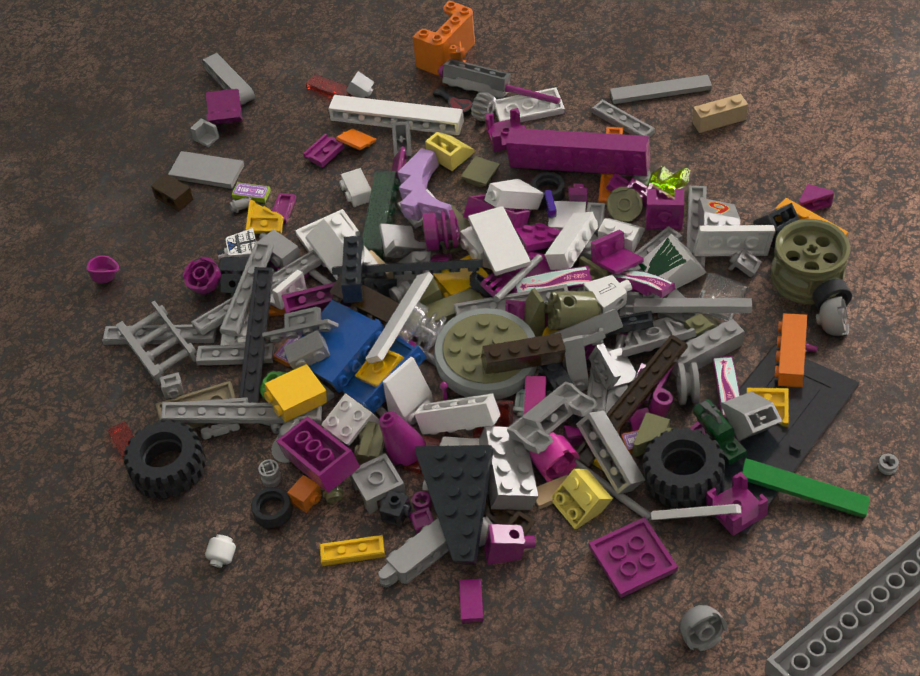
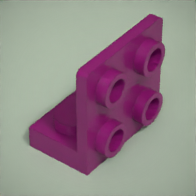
M238 89L206 92L208 114L206 115L208 122L217 125L243 121Z
M621 230L614 231L591 242L592 262L613 274H621L644 262L643 257L624 248V232Z

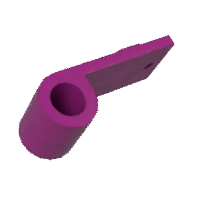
M674 365L660 381L653 393L648 407L650 414L664 418L668 414L673 396L664 387L671 376Z

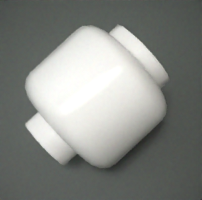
M217 534L216 537L209 540L205 557L210 560V565L222 568L223 564L227 565L232 562L236 549L232 538Z

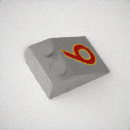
M699 198L698 230L699 226L740 225V217L735 205Z

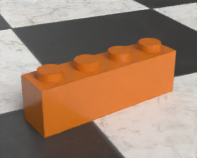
M783 313V321H779L778 333H782V336L777 337V347L781 348V350H776V362L779 363V366H775V378H779L778 386L803 388L807 315Z

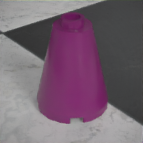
M396 412L384 413L379 419V425L388 458L394 465L403 464V466H407L416 462L418 458L415 453V446H426L423 436Z

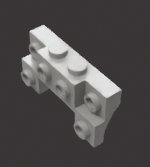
M564 382L506 430L510 438L522 442L526 450L539 454L554 442L549 433L573 414L581 417L586 416L597 406V402L594 398L582 393L572 383Z

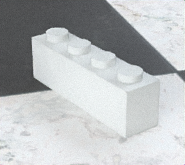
M593 212L572 214L545 254L550 270L568 269L573 266L598 228V222Z
M487 394L421 404L414 415L422 435H436L446 431L452 433L461 429L472 430L476 427L493 426L500 417V412L494 395Z

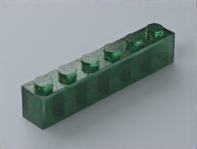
M375 171L363 232V243L368 251L372 250L383 261L385 253L379 225L381 223L393 224L392 214H395L394 202H397L398 199L396 189L400 187V179L396 177V171Z

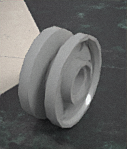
M690 362L688 372L685 371L683 363H677L676 385L680 405L686 404L687 396H690L693 404L699 403L700 383L696 362Z

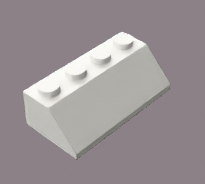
M340 213L324 218L306 235L305 239L332 273V267L342 266L344 237L356 236V234ZM364 246V265L378 264ZM367 273V277L362 278L363 280L364 278H374L375 275L374 273Z

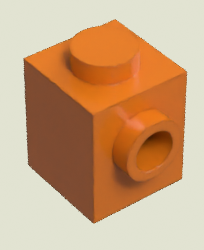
M304 475L287 492L291 504L305 513L313 505H316L322 496L320 486Z

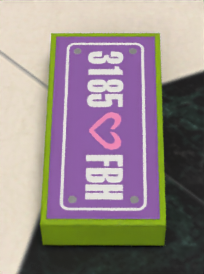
M237 182L232 198L239 200L250 196L251 200L255 202L266 203L271 190L269 186Z

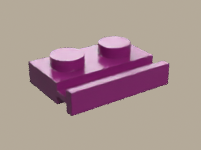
M324 134L303 155L305 159L308 158L311 162L323 168L345 147L344 143Z

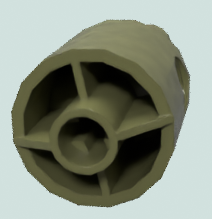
M592 291L550 292L548 302L544 303V312L548 313V329L562 330L600 315L601 307L595 294Z

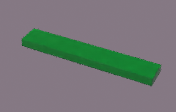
M747 458L744 461L742 473L750 483L862 518L867 516L869 496Z

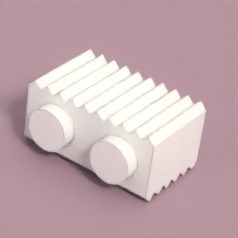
M361 168L341 174L340 187L342 191L346 190V199L348 202L351 201L353 207L373 201L372 190Z

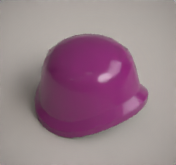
M105 255L94 257L87 264V272L91 279L100 284L112 281L115 278L116 272L119 271L118 263Z

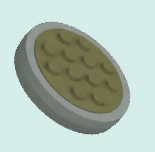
M481 308L463 312L449 320L437 336L434 359L438 374L443 382L448 384L450 389L465 397L493 394L495 400L514 395L525 387V376H534L537 366L485 375L481 361L482 347L532 338L535 335L522 319L503 310Z

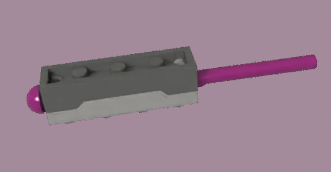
M449 59L438 70L439 75L443 77L442 83L452 87L458 86L464 90L478 91V93L487 92L495 98H503L508 92L558 105L561 102V98L510 85V73L454 59Z

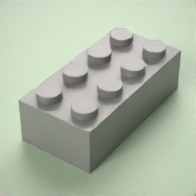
M485 426L479 438V445H492L494 448L488 484L491 509L531 510L538 498V492L529 450H526L522 442L510 438L506 430L508 427Z

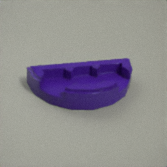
M545 190L544 198L548 207L546 208L549 218H555L557 210L551 190Z

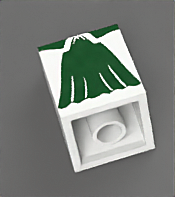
M672 234L645 256L643 263L638 264L642 272L667 279L675 283L676 289L707 273L690 250Z

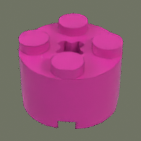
M555 433L549 434L554 442L545 451L539 454L530 451L532 463L548 482L554 478L569 475L577 466L576 459L580 458L563 435H556Z

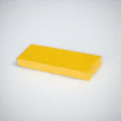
M383 535L320 544L321 564L326 566L385 557Z

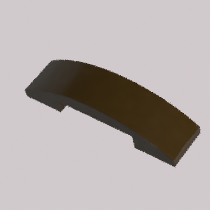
M487 494L484 518L487 516L492 524L522 526L524 536L534 526L536 521L519 510L514 512L508 509H491L489 494Z

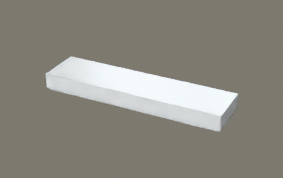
M739 504L659 510L652 511L651 518L652 520L738 514L741 513V506Z

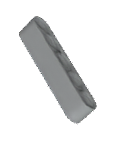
M218 53L202 60L205 70L224 90H239L241 106L255 99L252 88Z

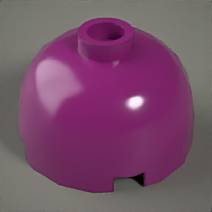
M199 257V260L195 262L192 260L185 267L183 272L184 283L196 294H208L219 286L221 271L217 264L209 257Z

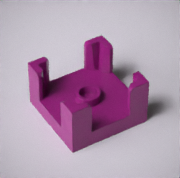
M518 108L510 110V120L494 123L493 113L485 114L486 131L494 152L507 150L506 140L510 128L526 129L525 125L521 126Z
M647 189L646 230H664L668 226L674 230H682L684 189H675V200L656 199V189Z
M742 472L733 476L732 487L716 496L715 488L706 492L707 506L739 504L741 506V513L714 515L732 536L768 515V499L763 494H760L759 501L748 490V479Z

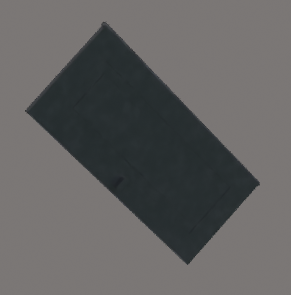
M775 344L742 384L739 392L741 396L747 393V388H788V427L777 424L766 431L743 439L740 444L747 450V456L730 465L725 461L724 483L718 495L732 487V478L742 472L746 458L794 473L858 388L859 382L805 358L803 388L778 386L779 378H775V366H779V363L776 362V350L780 351L781 348H778L777 344ZM681 461L672 473L690 475L698 472L701 467L694 462ZM748 482V490L759 501L760 494H763L768 499V507L779 494V491ZM703 502L700 507H706L707 504ZM710 516L713 519L719 521L715 516ZM757 522L745 528L740 533L747 536Z

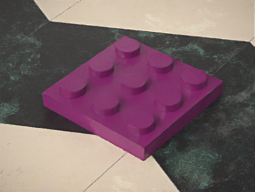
M645 517L589 542V549L620 598L678 571L677 564Z

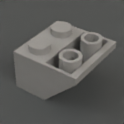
M754 392L746 393L720 404L729 423L734 428L738 441L766 431L782 422L774 403Z

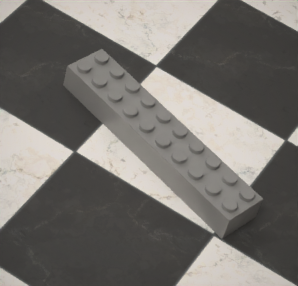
M920 530L771 655L766 661L764 672L768 676H832L920 599Z

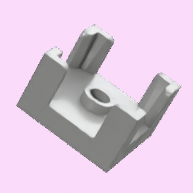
M386 453L359 465L360 468L350 475L351 483L355 490H359L369 514L378 510L377 501L386 497L389 490L406 494L404 482Z

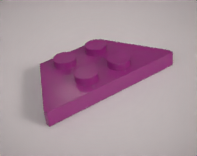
M543 223L515 228L522 245L524 244L526 252L550 248L561 230L546 226Z

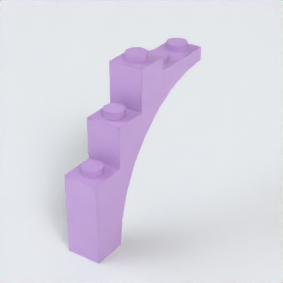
M421 148L397 172L401 183L399 190L403 200L400 205L405 218L419 221L423 217L422 213L435 212L437 220H441L442 211H445L446 219L450 218L449 210H452L451 205L437 200L426 191L432 173L439 166L435 151Z

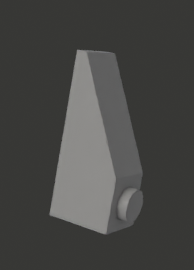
M578 335L565 338L563 342L566 352L563 359V367L576 388L582 392L588 389V372L583 337Z

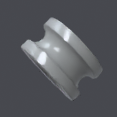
M883 454L879 459L878 469L885 475H892L896 472L899 461L892 454Z

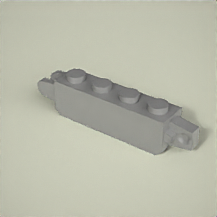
M438 517L430 525L424 526L416 536L409 538L402 547L389 554L388 558H386L387 564L378 573L381 586L389 588L398 580L401 583L408 584L449 551Z

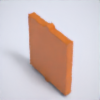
M353 128L336 137V140L358 150L370 147L371 144L376 142V138Z

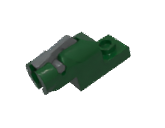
M709 399L695 405L693 414L705 429V434L707 433L713 440L718 442L720 449L723 450L724 460L729 465L747 456V450L734 437V428Z

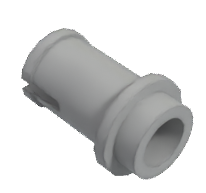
M250 196L236 201L232 200L229 203L232 213H238L239 210L249 208Z

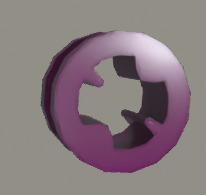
M425 491L416 492L412 496L413 508L416 511L426 507L430 509V495ZM422 499V501H425V503L421 504V502H418V500Z

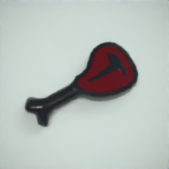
M438 86L433 91L434 96H441L448 101L449 108L463 109V118L471 114L473 100L452 96L444 91L443 86Z

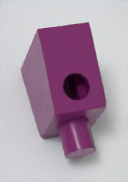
M489 524L484 545L487 565L522 559L524 549L535 548V536H524L522 526Z

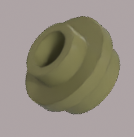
M336 486L329 493L324 491L323 497L326 498L327 502H337L343 498L344 492L342 488Z

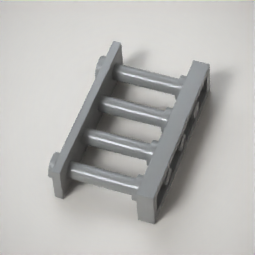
M153 301L151 303L155 312L132 326H126L123 321L116 324V326L159 386L161 384L160 377H162L164 370L188 355L193 362H196L194 354L197 351L191 343H186L166 316L168 313L163 305L158 306ZM159 317L165 323L141 339H135L134 337L137 331ZM168 330L174 335V337L150 352L143 350L145 348L144 345ZM177 343H180L183 347V350L160 365H154L152 362L155 357Z

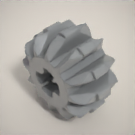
M487 92L478 93L472 103V116L477 120L485 121V114L493 113L495 110V97Z

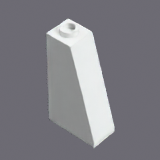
M520 179L490 183L484 200L496 208L503 206L504 208L538 210L544 193Z

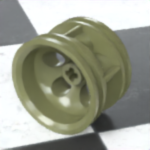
M817 219L797 220L782 228L776 238L775 258L771 269V280L775 289L791 301L801 304H815L812 295L819 285L831 279L844 280L845 267L850 255V243L844 232L829 222ZM799 257V260L790 261L789 258ZM806 267H807V268H814V267H815L816 270H810V269H805V268H806ZM834 294V295L830 296V297L827 298V299H830V298L836 296L837 294Z

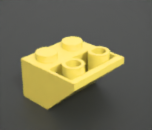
M436 132L425 141L426 149L435 151L438 163L451 171L475 153L473 148L451 135Z
M573 469L551 496L554 499L552 503L574 529H578L601 514L613 499L588 469Z

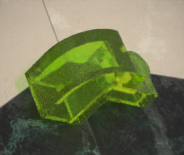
M662 166L651 173L648 186L652 183L675 197V189H682L688 183L691 170L685 166L673 174L665 166Z

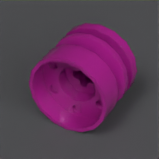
M449 210V219H446L445 211H442L441 220H437L435 212L422 213L427 251L439 250L441 241H444L446 249H449V240H453V247L458 248L460 234L458 219L454 210Z

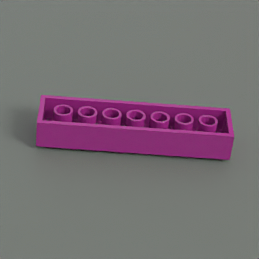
M510 128L506 140L510 167L648 176L651 161L649 136Z

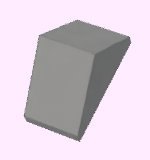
M409 121L393 122L394 157L402 146L405 147L406 156H411Z

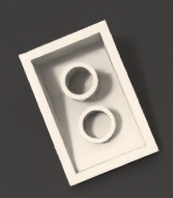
M413 357L407 359L383 380L388 412H396L409 425L417 422L414 413L421 404L433 402L432 392Z

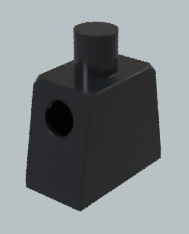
M789 203L753 220V225H774L775 232H777L786 225L799 220L793 204ZM781 215L782 221L777 222L775 217Z

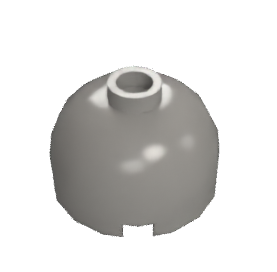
M842 296L823 302L820 307V313L816 314L817 324L822 325L823 330L833 336L849 334V324L845 325L848 312Z
M698 605L689 609L680 622L682 638L692 650L698 648L700 651H705L714 647L722 640L720 635L723 633V630L725 633L727 631V622L715 608L707 605Z

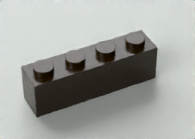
M341 273L330 290L332 300L344 304L372 320L378 319L385 327L399 303L363 285V302L344 303Z
M561 333L485 345L482 347L481 361L485 375L563 362L566 348Z

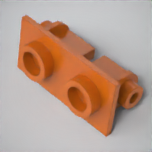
M459 41V46L451 45L448 49L450 59L466 62V60H463V57H466L465 47L461 48V41Z

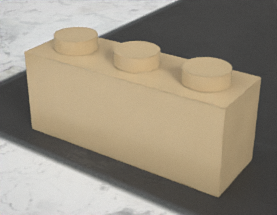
M741 94L695 106L693 107L692 123L698 132L701 133L747 119L748 103Z

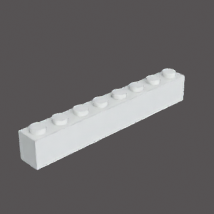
M334 95L329 106L331 121L392 128L393 122L409 121L410 130L459 135L464 122L463 109L340 95Z

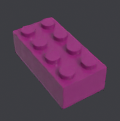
M308 416L276 440L284 456L327 493L360 468L352 450Z

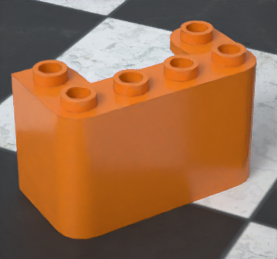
M450 0L443 7L444 12L449 15V19L436 32L421 29L413 36L416 67L435 75H439L438 70L440 66L450 59L448 49L451 45L459 46V41H461V48L465 47L466 54L475 44L472 9Z

